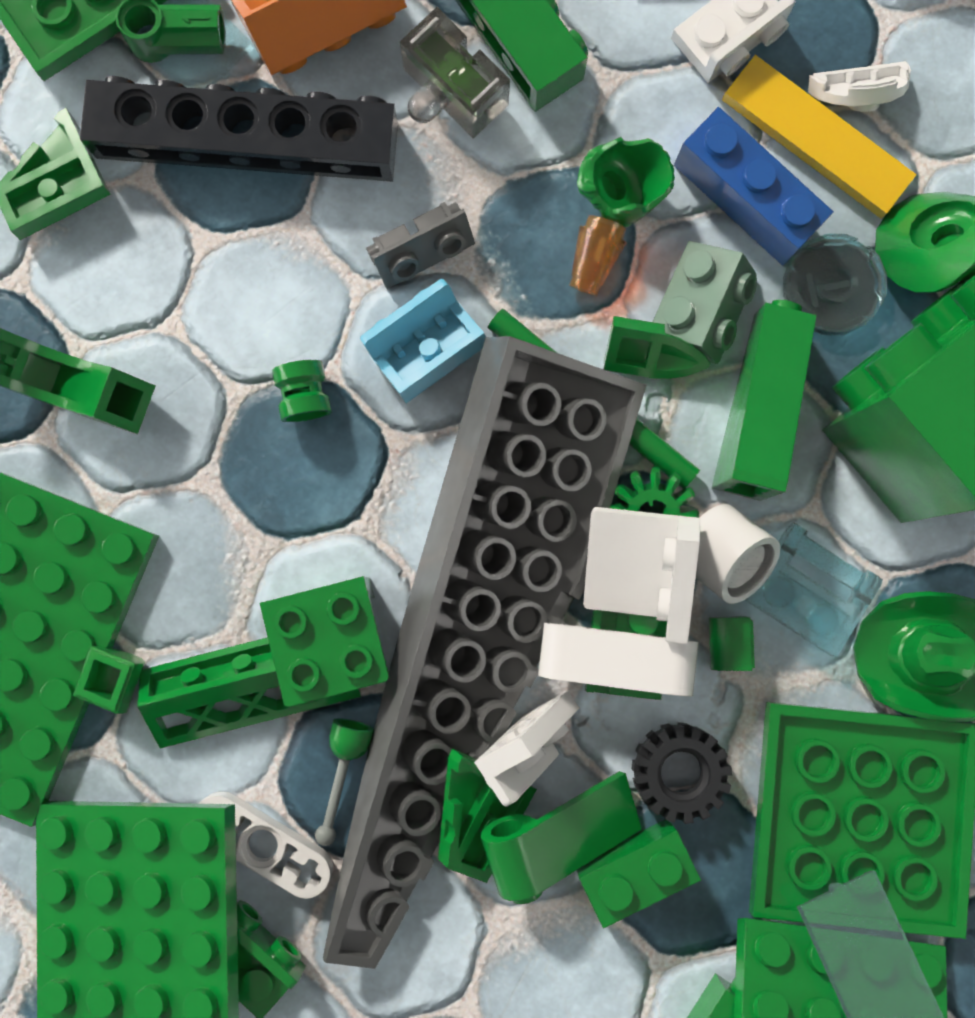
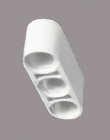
M544 623L538 676L570 682L692 697L699 642L688 640V644L665 642L666 637Z

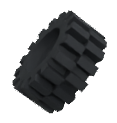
M678 722V725H671L669 723L660 725V730L656 732L651 730L645 735L647 737L646 741L643 744L639 743L635 749L637 756L636 760H632L631 767L634 771V778H632L634 786L648 807L655 814L662 815L668 821L675 823L677 819L682 820L684 824L694 823L693 818L696 817L705 820L711 816L708 812L715 806L719 810L724 804L721 800L723 793L729 794L731 784L727 782L728 776H732V767L726 761L728 755L713 736L696 726L693 727L687 723ZM677 752H687L694 755L700 765V778L697 784L684 792H675L668 789L661 777L664 761L670 755Z

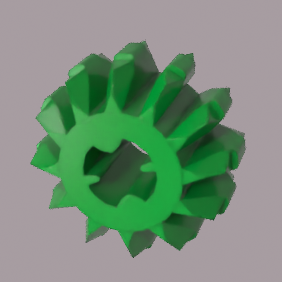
M652 467L650 472L651 483L645 484L642 475L638 471L632 472L630 479L636 490L633 491L619 484L615 489V494L626 503H615L610 506L611 509L645 512L642 505L645 502H649V505L652 507L653 500L664 503L663 514L699 518L698 508L682 506L695 497L693 488H684L675 493L674 491L681 480L680 474L676 472L671 474L664 485L660 483L661 471L659 467Z

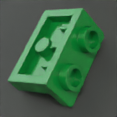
M239 900L237 902L239 1002L256 1018H264L288 989H292L298 983L306 965L301 961L302 955L292 942L282 936L275 938L261 925L263 920L260 914L250 904Z

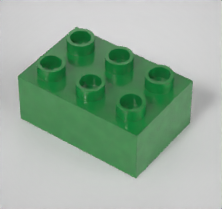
M975 275L966 283L961 281L944 293L910 322L914 326L911 330L886 349L881 347L832 387L848 408L823 428L822 431L900 523L975 510Z

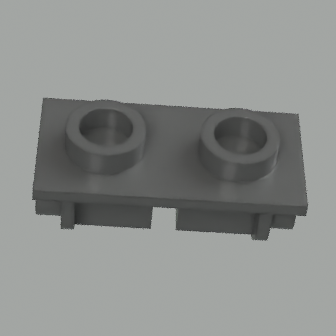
M443 202L440 206L413 219L418 229L417 233L410 235L403 224L379 237L372 238L374 244L366 247V250L374 266H376L386 289L402 281L410 280L425 269L447 258H452L475 244L464 209L461 210L456 202L448 206Z

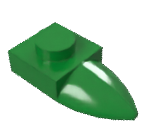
M618 316L613 317L604 356L603 370L648 378L672 379L693 375L710 367L711 362L695 346L679 337L666 334L665 324Z

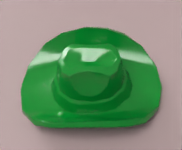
M950 192L914 194L894 205L876 229L875 257L885 275L898 286L913 292H940L957 284L959 281H966L975 275V196Z
M925 591L904 593L881 601L861 622L853 646L857 675L874 699L898 712L919 718L945 722L974 721L975 599L954 593Z

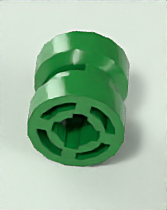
M321 360L293 361L272 369L274 385L281 390L282 401L278 405L282 422L308 421L325 417L332 413L330 398L323 393L322 382L326 377Z

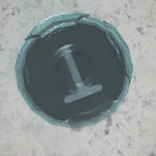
M824 234L809 240L790 259L783 276L784 300L800 304L803 307L802 312L817 315L814 332L821 335L843 336L862 328L878 312L887 294V272L879 255L870 246L866 248L862 243L856 241L858 238L848 234Z

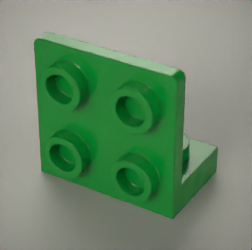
M362 576L259 603L285 706L291 707L383 683L389 679V672L370 600L375 598L369 577Z

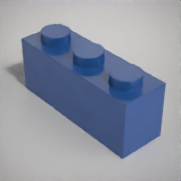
M719 106L683 142L674 166L782 266L791 259L834 212Z

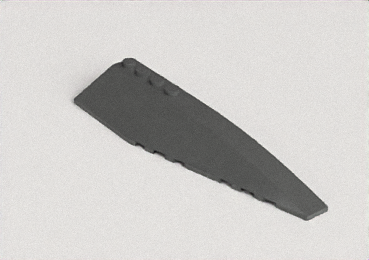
M511 336L485 338L391 661L389 679L385 684L333 904L323 953L325 963L375 969L409 909L408 898L418 880H425L434 863L431 857L440 842L448 756L451 750L455 749L478 759L506 733L516 715V711L513 708L526 686L531 688L538 675L539 668H537V665L540 661L544 623L565 625L566 622L563 621V618L574 598L579 600L585 590L591 512L595 507L610 508L646 384Z

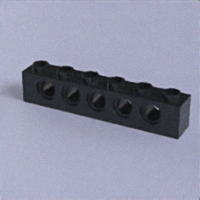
M109 76L105 78V81L86 80L80 141L96 159L393 182L398 120L395 104L387 103L384 99L375 96H361L355 101L336 99L333 95L324 92H311L306 97L286 95L284 92L273 88H260L256 93L238 92L229 86L221 84H210L205 89L187 88L178 82L170 80H159L155 85L135 84L124 77ZM151 112V116L146 123L133 126L135 119L140 114ZM194 116L203 117L197 127L190 130L183 129L184 123L189 118ZM240 121H254L252 127L247 132L241 134L232 133L233 128ZM292 124L305 126L302 133L296 137L287 138L282 136L283 131ZM341 128H351L356 131L354 136L347 141L338 142L332 139L333 134Z

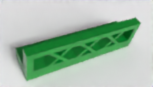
M268 637L143 669L140 676L137 707L161 749L361 697V688L291 707L285 706L282 698L276 700L264 696L267 689L279 687ZM228 699L242 704L238 710L227 713L213 709L215 703ZM174 713L192 717L188 723L169 728L166 727L162 719L163 716Z

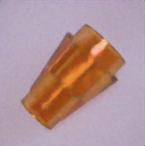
M588 215L585 226H579L571 273L572 278L569 284L571 288L598 296L600 287L603 286L627 244L623 240L627 230L624 226L602 217Z

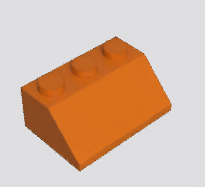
M230 0L271 76L278 72L288 74L300 69L306 64L307 57L323 49L325 51H334L344 47L351 41V35L367 27L370 29L383 27L395 19L396 12L407 7L405 0Z

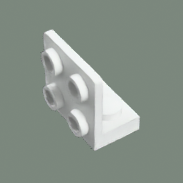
M601 507L593 508L590 518L584 607L593 610L657 617L656 620L667 621L665 642L688 644L700 545L701 518Z

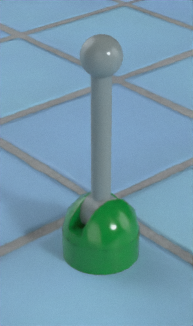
M336 718L332 722L329 746L333 754L338 757L339 763L323 825L315 833L316 841L322 846L331 845L336 838V831L333 825L349 762L363 756L371 743L374 729L356 720Z

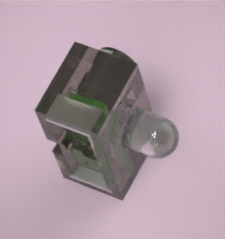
M438 7L400 41L403 68L421 86L410 97L407 105L408 113L414 121L428 123L444 109L472 138H475L509 105L510 79L480 49L472 56L468 52L467 36Z

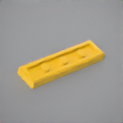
M756 54L722 98V101L880 219L888 213L917 175Z

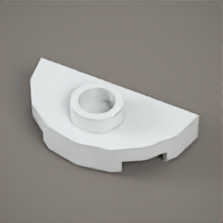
M905 61L814 73L809 75L808 93L818 100L834 105L849 106L850 109L855 111H873L878 109L880 104L891 102L905 94L909 88L911 69Z

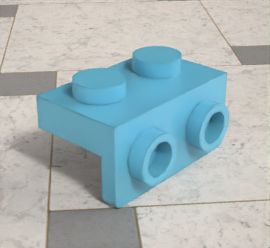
M440 279L430 287L420 291L413 299L388 317L378 321L371 329L361 335L360 340L387 380L404 402L408 403L482 350L486 336L458 303L449 284L444 279Z

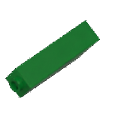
M773 300L772 303L765 302L754 314L712 489L758 501L786 492L817 316L802 312L803 307L798 303L788 300Z

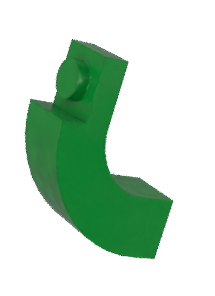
M0 328V387L135 434L139 433L156 385L113 367L89 362L48 348Z

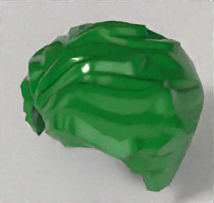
M619 137L588 151L579 168L577 187L580 194L595 209L599 210L605 220L621 227H628L645 217L670 194L674 187V167L670 162L671 158L668 152L663 150L662 145L654 142L652 139L624 141L622 137Z

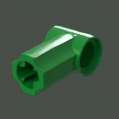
M124 0L117 8L115 16L117 26L135 57L143 62H160L168 57L169 54H224L226 30L221 5H158L155 0ZM154 25L149 32L137 34L144 26Z

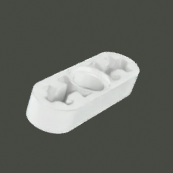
M224 791L215 792L199 803L235 804L236 826L242 824L245 818L252 822L241 833L238 843H236V861L299 898H313L325 890L333 875V862L326 850L232 793ZM267 830L275 836L278 848L274 856L264 859L253 854L249 845L253 832ZM289 844L296 848L290 859L301 865H305L309 859L315 860L318 863L315 872L322 877L321 880L312 877L307 884L303 883L298 879L301 870L289 861L284 866L283 871L275 867L286 854Z

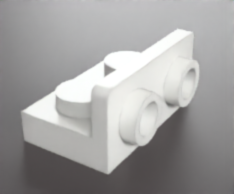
M711 0L673 30L671 39L706 82L709 83L722 72L727 77L735 73L750 58L751 54L749 51L761 42L765 46L775 42L788 29L790 24L787 18L796 1Z
M569 691L560 694L523 715L474 762L484 776L486 783L494 791L503 806L507 807L515 803L558 757V750L553 743L569 731L565 723L580 708Z

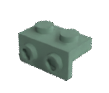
M688 241L653 322L665 324L666 334L679 337L692 344L711 363L718 364L724 351H727L735 340L737 332L736 323L744 305L749 304L754 297L757 287V274L742 252Z

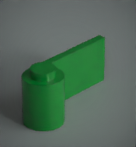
M619 771L539 819L528 815L514 814L492 821L482 830L481 840L501 898L513 901L515 904H528L537 900L544 890L626 840L642 828L626 773Z

